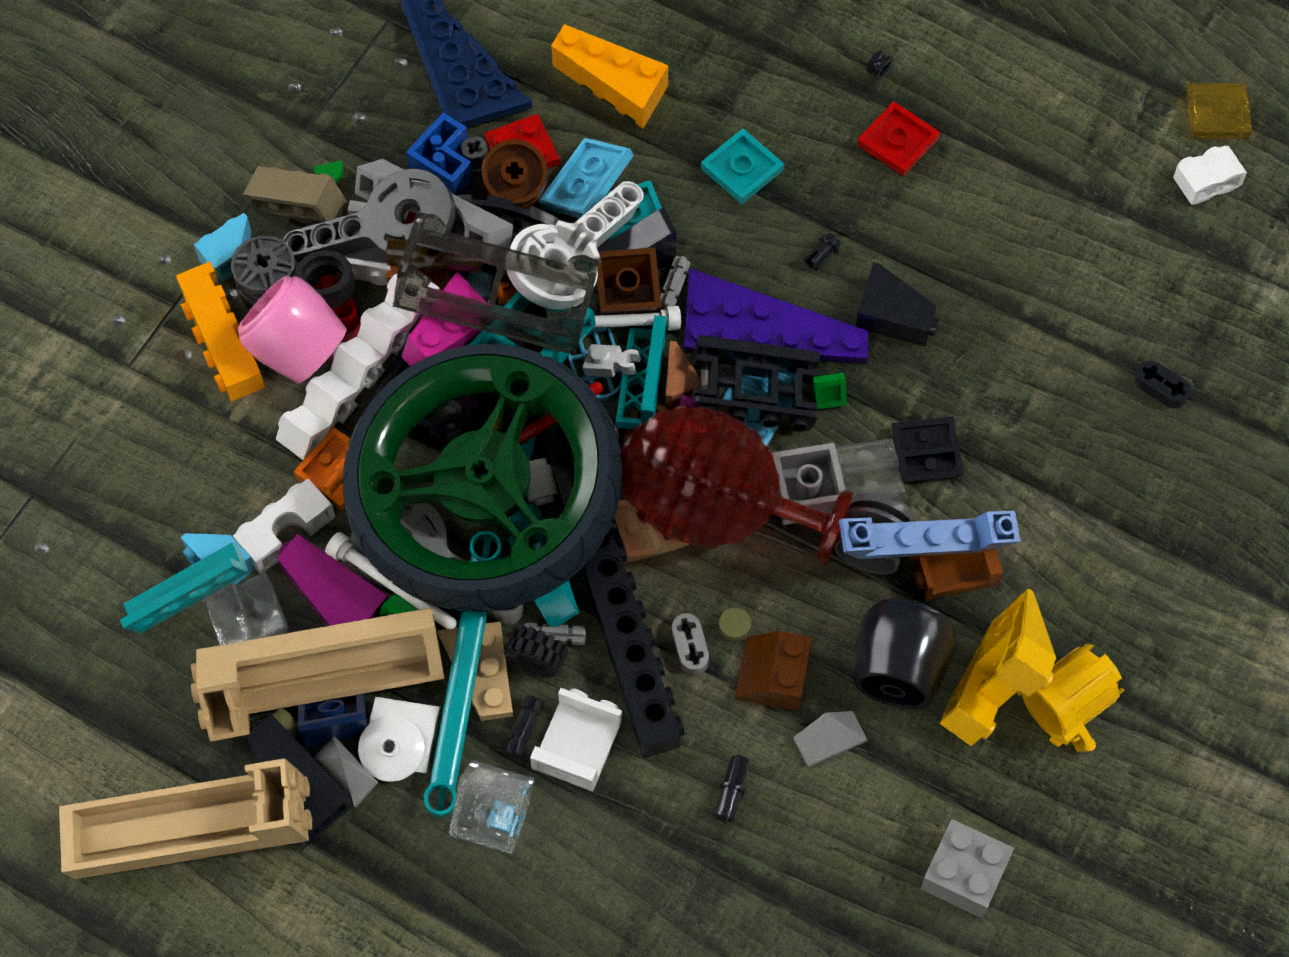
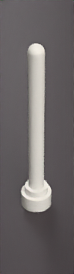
M665 306L664 310H660L659 313L595 316L596 325L594 328L653 325L654 315L667 316L666 331L680 330L681 313L679 306ZM559 317L538 318L535 320L536 323L546 330H558L565 325V322Z
M338 532L330 539L325 549L326 554L337 561L340 559L342 561L348 560L417 609L432 608L434 620L446 629L451 630L456 627L457 622L451 615L435 605L412 597L392 584V581L387 580L369 562L368 558L355 550V545L352 544V540L349 537Z

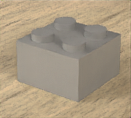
M834 443L772 453L771 473L783 525L845 515L848 498Z
M951 819L920 889L983 919L1014 848Z

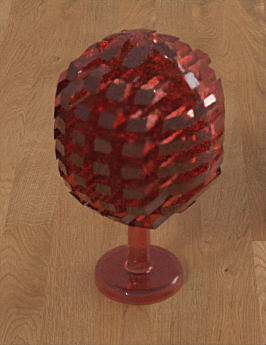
M693 406L676 407L674 410L669 411L667 409L656 413L654 417H651L645 423L643 421L630 434L621 451L622 482L625 488L623 494L626 495L631 507H635L637 510L636 518L643 525L649 523L655 531L662 535L665 534L674 541L688 543L690 546H708L707 549L719 548L724 544L731 543L732 545L743 541L745 537L753 532H758L774 514L821 532L823 537L816 558L818 562L827 565L840 533L839 520L846 518L854 492L848 490L841 491L831 513H824L781 497L779 471L777 474L773 453L769 446L766 447L762 441L763 436L755 429H749L738 418L735 419L729 416L728 413L720 410H710L707 407L693 408Z

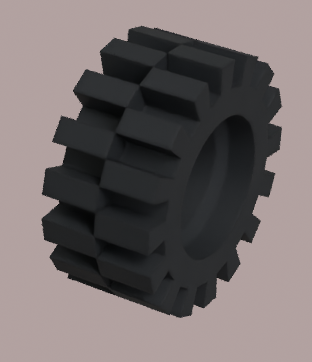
M526 626L515 627L504 650V655L507 656V659L514 661L513 664L516 666H522V669L525 671H532L534 675L538 676L540 674L545 678L548 676L550 678L557 677L568 654L567 647L562 645L563 643L560 640H554L555 637L551 634L549 636L544 634L545 632L542 630L536 631L534 627L530 626L529 629Z

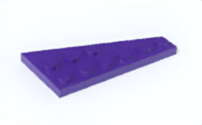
M689 268L684 353H692L698 336L704 335L820 351V361L867 364V330Z

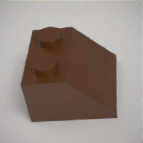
M655 247L598 252L600 258L597 261L598 278L595 284L597 315L659 313L662 306Z
M783 631L747 637L735 699L799 711L812 637Z

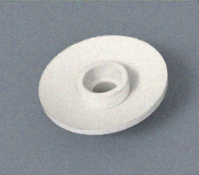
M387 715L372 721L363 731L358 745L359 758L365 770L373 777L386 782L400 781L412 775L420 766L425 751L424 739L418 727L407 718L397 715ZM388 741L395 743V750L391 753L384 751V745Z

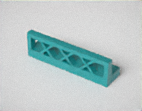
M654 315L652 329L633 327L629 329L626 350H637L641 360L647 364V368L640 373L636 372L634 375L623 373L616 417V427L653 431L666 339L667 316ZM635 338L651 340L650 345L642 350L634 342ZM639 383L644 388V392L635 397L628 391V388ZM635 407L641 412V419L626 418L624 413Z
M234 543L226 545L124 603L128 615L120 619L122 627L141 634L248 574L249 570L238 545Z

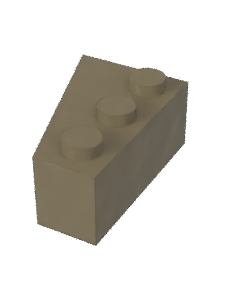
M258 166L243 193V196L256 213L288 224L293 219L307 224V227L348 215V201L336 185L335 180L327 174L317 175L300 170L289 171L278 167Z

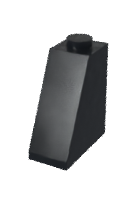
M661 208L599 247L598 252L655 247L657 269H661L671 265L676 257V230L665 208Z
M873 262L857 313L856 327L926 346L929 335L935 337L940 319L934 318L936 305L882 265Z

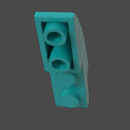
M533 503L528 505L533 515L539 521L543 520L540 508ZM520 511L509 517V520L520 533L530 525ZM511 536L508 540L512 549L515 539ZM537 542L533 545L532 549H539L546 542ZM569 580L552 592L534 600L550 627H557L579 614Z

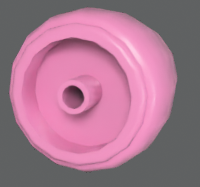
M285 276L274 283L253 305L238 327L240 342L252 356L297 384L305 381L321 367L338 347L347 331L345 325L323 297L310 284L297 276Z

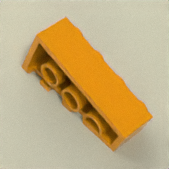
M566 24L563 25L551 45L552 63L556 69L579 85L584 84L593 91V95L601 100L604 98L615 106L616 111L622 115L627 114L635 120V124L642 129L645 127L668 87V65Z
M209 261L176 275L185 300L184 303L180 304L187 321L194 320L196 326L191 329L198 345L204 343L207 348L202 353L209 369L215 367L218 372L214 379L220 393L227 392L232 402L265 388L261 372L254 357L240 342L238 334L239 324L234 313H230L229 303L221 284H218L211 262Z

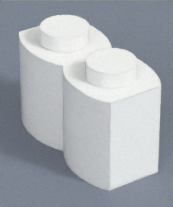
M1215 146L1208 149L1203 156H1189L1181 160L1177 165L1173 178L1190 204L1194 205L1207 201L1215 195L1224 194L1238 188L1243 184L1247 172L1229 146L1219 148Z

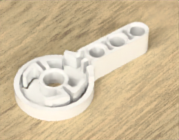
M622 182L575 223H566L558 220L556 225L538 224L523 229L514 238L506 255V270L513 286L526 299L549 309H569L584 302L594 288L598 278L597 261L600 256L597 247L632 218L643 199L642 189L633 182ZM545 260L556 262L562 270H555L549 267Z

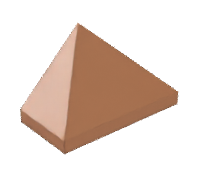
M670 341L666 410H673L677 407L681 395L690 397L695 387L701 388L700 377L676 341Z

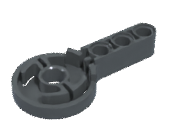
M405 169L395 172L382 180L373 190L366 206L361 211L292 230L285 235L283 241L291 247L295 261L298 264L309 254L322 250L336 251L342 255H347L378 246L387 254L388 242H386V238L388 236L397 239L421 241L427 236L437 235L446 240L455 222V202L450 190L434 174L421 169ZM412 180H417V181H422V182H427V183L424 184V183H421V182H411V181H412ZM413 207L420 208L419 217L413 223L403 224V216L407 210ZM360 229L359 233L353 236L354 232ZM332 236V239L325 244L326 240ZM304 244L303 248L297 252L298 248Z

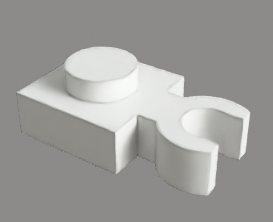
M591 344L582 368L586 376L614 377L617 370L622 371L626 375H634L637 371L634 363L630 362H640L641 358L639 352L634 349L622 352L620 346Z

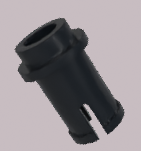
M831 233L822 235L819 238L820 242L803 258L809 268L813 267L814 271H818L832 254L836 255L839 252L841 243Z

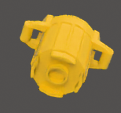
M1085 644L1082 647L1078 646L1056 662L1051 671L1054 673V677L1044 690L1039 688L1029 697L1021 691L1016 692L1018 696L1022 694L1030 714L1040 727L1051 736L1049 740L1054 746L1059 747L1063 743L1067 746L1071 742L1079 753L1093 751L1096 747L1095 740L1091 738L1084 725L1117 701L1116 699L1124 691L1123 688L1118 690L1117 682L1122 677L1116 666L1106 654L1099 658L1090 652L1094 646L1092 644Z

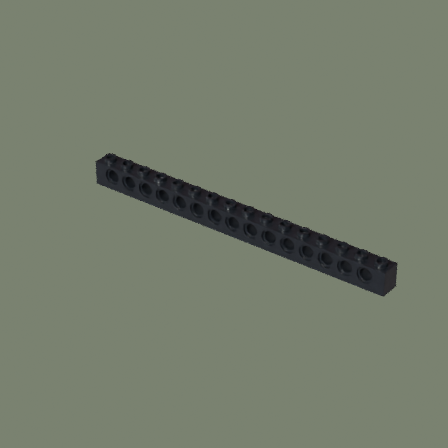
M508 302L500 304V310H501ZM533 302L523 312L533 321L538 318H547L545 307L538 306ZM515 322L507 329V338L519 347L539 353L545 347V344L532 334L524 333L526 330ZM543 415L533 416L534 421ZM556 422L540 432L539 438L548 465H551L559 492L558 497L564 510L572 492L575 473L574 465H567L565 462L574 459L568 439L556 437L558 434L564 433L563 429ZM613 519L612 525L603 540L606 545L597 549L592 558L582 567V571L642 758H647L680 748L681 736L685 735L680 716L674 717L671 706L675 705L674 697L670 686L664 688L661 679L662 676H665L663 663L660 657L654 658L651 649L656 647L651 628L645 629L642 619L646 618L645 609L641 599L635 600L633 590H637L632 571L626 572L623 563L627 562V556L623 544L616 543L614 535L618 534L616 521ZM604 569L615 571L611 576H604L600 572ZM613 597H621L625 600L618 605L609 602ZM624 625L634 628L630 633H622L618 629ZM632 654H640L644 657L640 662H631L627 658ZM642 683H649L654 687L648 692H642L637 689L638 685ZM652 712H658L663 715V718L660 721L653 722L647 719V715Z

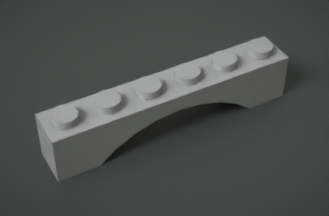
M384 159L357 166L355 194L368 200L373 190L382 180L404 169ZM412 180V181H411V182H421V183H424V184L427 183V182H422V181H417V180ZM452 194L455 202L456 216L451 232L461 244L482 245L483 261L506 254L511 245L513 224ZM418 207L409 209L410 212L420 214V208Z

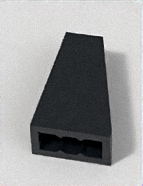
M272 714L266 719H259L251 726L250 734L246 735V738L258 763L285 758L308 779L310 795L305 797L304 810L309 809L311 813L312 829L308 830L309 841L296 843L300 850L303 851L353 807L351 800L346 792Z

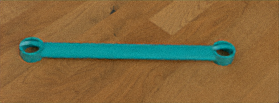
M481 531L472 537L470 541V561L479 562L500 558L502 545L500 538L495 533ZM484 539L482 557H479L474 550V545L479 540ZM493 540L497 544V550L492 557L488 558L490 543ZM461 611L430 785L424 793V806L427 812L437 818L449 816L457 806L456 786L488 611ZM439 789L437 807L434 810L430 807L428 797L433 790ZM446 790H448L452 794V803L448 809L443 811Z

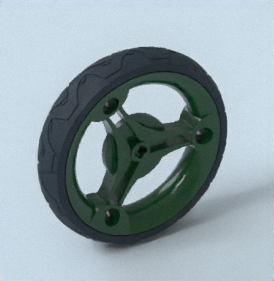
M504 344L468 345L445 350L415 363L397 375L374 397L355 426L349 441L343 469V496L346 515L358 546L377 571L387 580L392 581V584L412 597L445 609L454 608L457 611L466 612L496 611L531 602L552 592L573 577L592 558L608 533L617 511L623 472L621 449L615 427L604 405L598 397L594 396L595 393L565 365L551 357H544L539 352L518 346ZM527 391L521 396H515L519 392ZM482 393L498 394V403L480 430L464 433L452 440L443 449L437 461L431 464L402 471L395 469L394 462L405 438L430 412L464 396ZM510 410L515 413L506 434L499 432ZM549 413L563 429L569 441L574 459L575 473L571 495L558 519L550 518L539 521L524 501L530 486L531 469L528 458L519 444V440L528 416ZM434 481V486L410 490L405 488L407 485ZM394 487L390 493L382 494L386 489ZM442 503L450 513L462 520L475 523L496 522L515 541L511 555L503 558L479 562L454 560L438 555L423 547L409 534L400 519L408 505ZM516 508L530 524L521 533L506 516ZM546 542L543 547L532 549L535 543Z

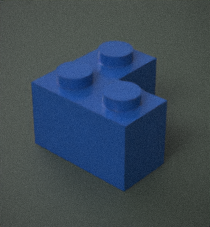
M443 112L406 152L409 169L428 171L437 176L455 196L462 195L474 182L471 162L461 156L462 142L468 138L466 126Z

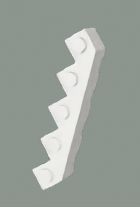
M410 268L400 274H395L389 280L385 302L374 308H368L362 314L358 336L347 342L340 343L333 352L334 360L330 371L319 377L315 376L308 382L303 405L292 411H287L281 416L278 422L279 430L276 440L302 460L309 455L338 421L342 424L346 421L358 405L355 402L356 397L364 387L369 390L385 371L382 368L383 363L391 353H394L396 356L406 345L412 326L418 319H422L434 303L439 287L414 269Z

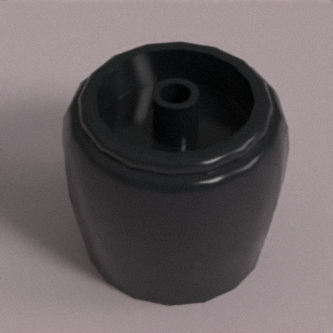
M891 598L881 600L873 605L864 614L857 639L854 685L867 697L893 707L918 709L925 708L931 704L949 668L954 651L955 630L948 618L931 606L909 599Z

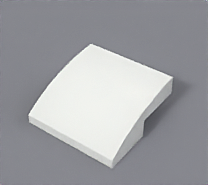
M375 697L369 724L387 715L402 716L413 722L420 730L425 744L423 760L415 772L429 773L433 741L436 739L441 707ZM393 741L385 743L384 751L386 753H391L395 750V743Z

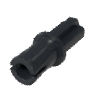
M741 755L731 757L725 780L719 785L721 793L713 816L724 822H734L740 796L745 794L743 785L750 761Z

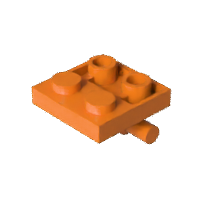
M333 427L293 473L295 478L301 482L309 479L330 503L343 511L345 509L343 469L350 438Z

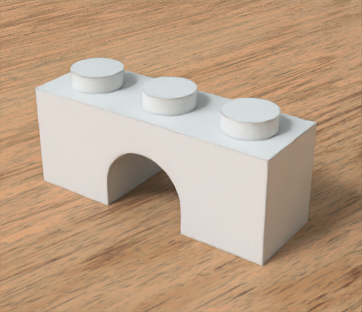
M306 479L301 484L298 483L292 486L279 501L267 505L262 513L253 521L242 524L236 531V534L233 535V538L251 556L255 569L261 575L278 562L277 557L282 543L277 536L283 528L297 525L304 528L312 536L335 518L334 510L329 500L309 479Z

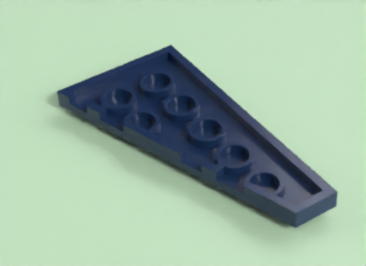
M399 0L442 113L444 112L467 128L532 108V101L517 89L516 83L510 77H506L499 69L496 61L472 35L469 36L465 32L462 24L445 10V6L440 0Z

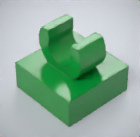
M844 373L813 377L814 403H817V409L847 405L846 378Z

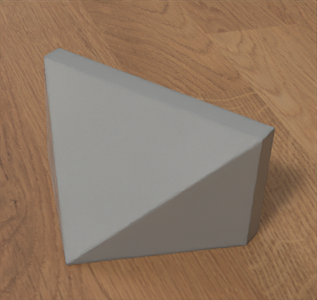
M853 711L824 713L793 738L807 767H811L867 742V738Z
M332 737L313 758L346 792L354 807H357L379 783L336 737Z

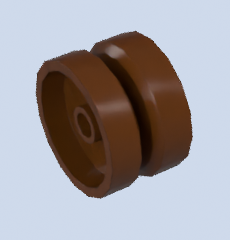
M518 139L505 140L493 146L484 157L481 171L484 192L487 197L490 195L514 200L513 206L526 210L538 203L545 193L547 185L546 160L539 149L527 141ZM511 174H518V179H511Z

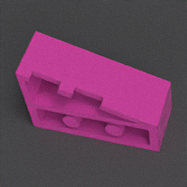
M456 272L408 336L401 357L411 367L431 355L462 347L468 343L470 344L497 313Z

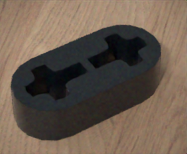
M1155 361L1142 362L1134 377L1135 384L1140 390L1171 408H1180L1187 403L1191 394V386L1184 378ZM1149 373H1153L1155 375L1154 378H1151L1150 380H1146L1144 378L1145 375H1148ZM1179 389L1181 391L1180 394L1176 397L1171 395L1172 391Z

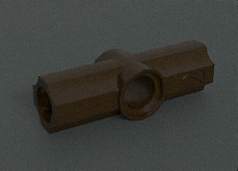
M437 235L427 236L421 241L391 238L387 243V266L423 268L426 273L433 276L442 275L447 270L475 273L481 271L482 245L446 243L442 237Z

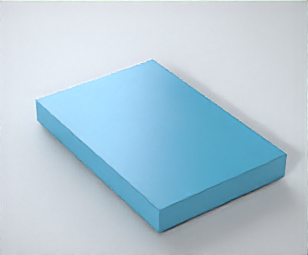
M584 138L538 201L540 207L580 219L608 193L634 155L631 149Z

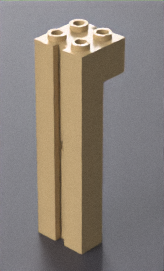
M432 608L197 649L196 663L191 664L194 681L191 684L194 703H200L201 709L198 710L201 729H207L210 741L249 735V714L444 679Z
M284 758L245 765V772L248 775L59 806L61 872L72 879H80L309 841L308 830L312 829V816L309 809L304 810L305 797L310 795L308 779Z

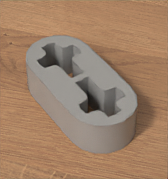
M689 613L680 614L672 623V638L682 670L687 674L699 675L707 669L709 664V652L698 618ZM687 624L689 628H693L691 629V640H686L684 631H680L681 625ZM694 648L697 657H701L698 665H693V662L689 660V649Z

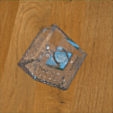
M472 760L460 776L448 835L512 854L529 809L535 779Z

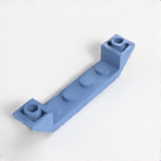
M1015 511L986 512L975 519L872 524L871 517L839 520L844 553L858 559L975 553L1021 542Z

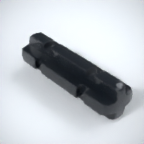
M531 695L525 697L521 706L523 711H519L510 733L511 739H508L504 748L506 755L516 759L522 757L525 749L524 743L528 742L536 722L535 715L539 714L542 707L541 700Z

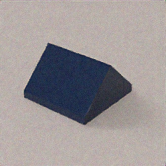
M364 693L298 705V729L305 747L326 744L332 737H336L339 741L361 737L363 731L369 725Z

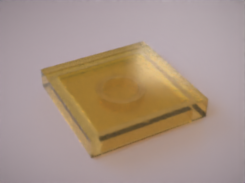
M1188 83L1186 94L1191 138H1250L1252 128L1246 83Z

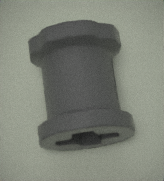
M477 136L466 138L461 145L463 157L471 162L473 175L481 174L484 157L487 155L486 142Z

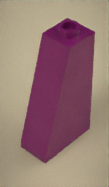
M297 534L292 541H287L278 553L277 559L282 572L325 627L380 617L381 607L388 600V596Z

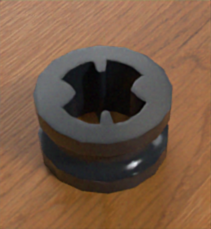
M879 50L869 60L866 71L869 74L874 73V77L880 80L888 73L894 59L891 56L885 57V52Z

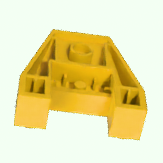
M1028 588L990 623L947 703L940 724L970 746L974 745L981 738L987 739L996 727L994 718L998 708L1016 692L1021 691L1029 697L1039 688L1044 690L1054 677V673L1051 671L1056 656L1032 590Z

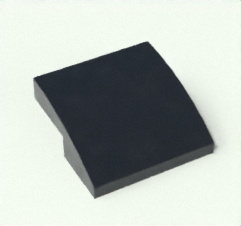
M954 416L891 424L894 451L901 483L964 476L960 445L957 444Z

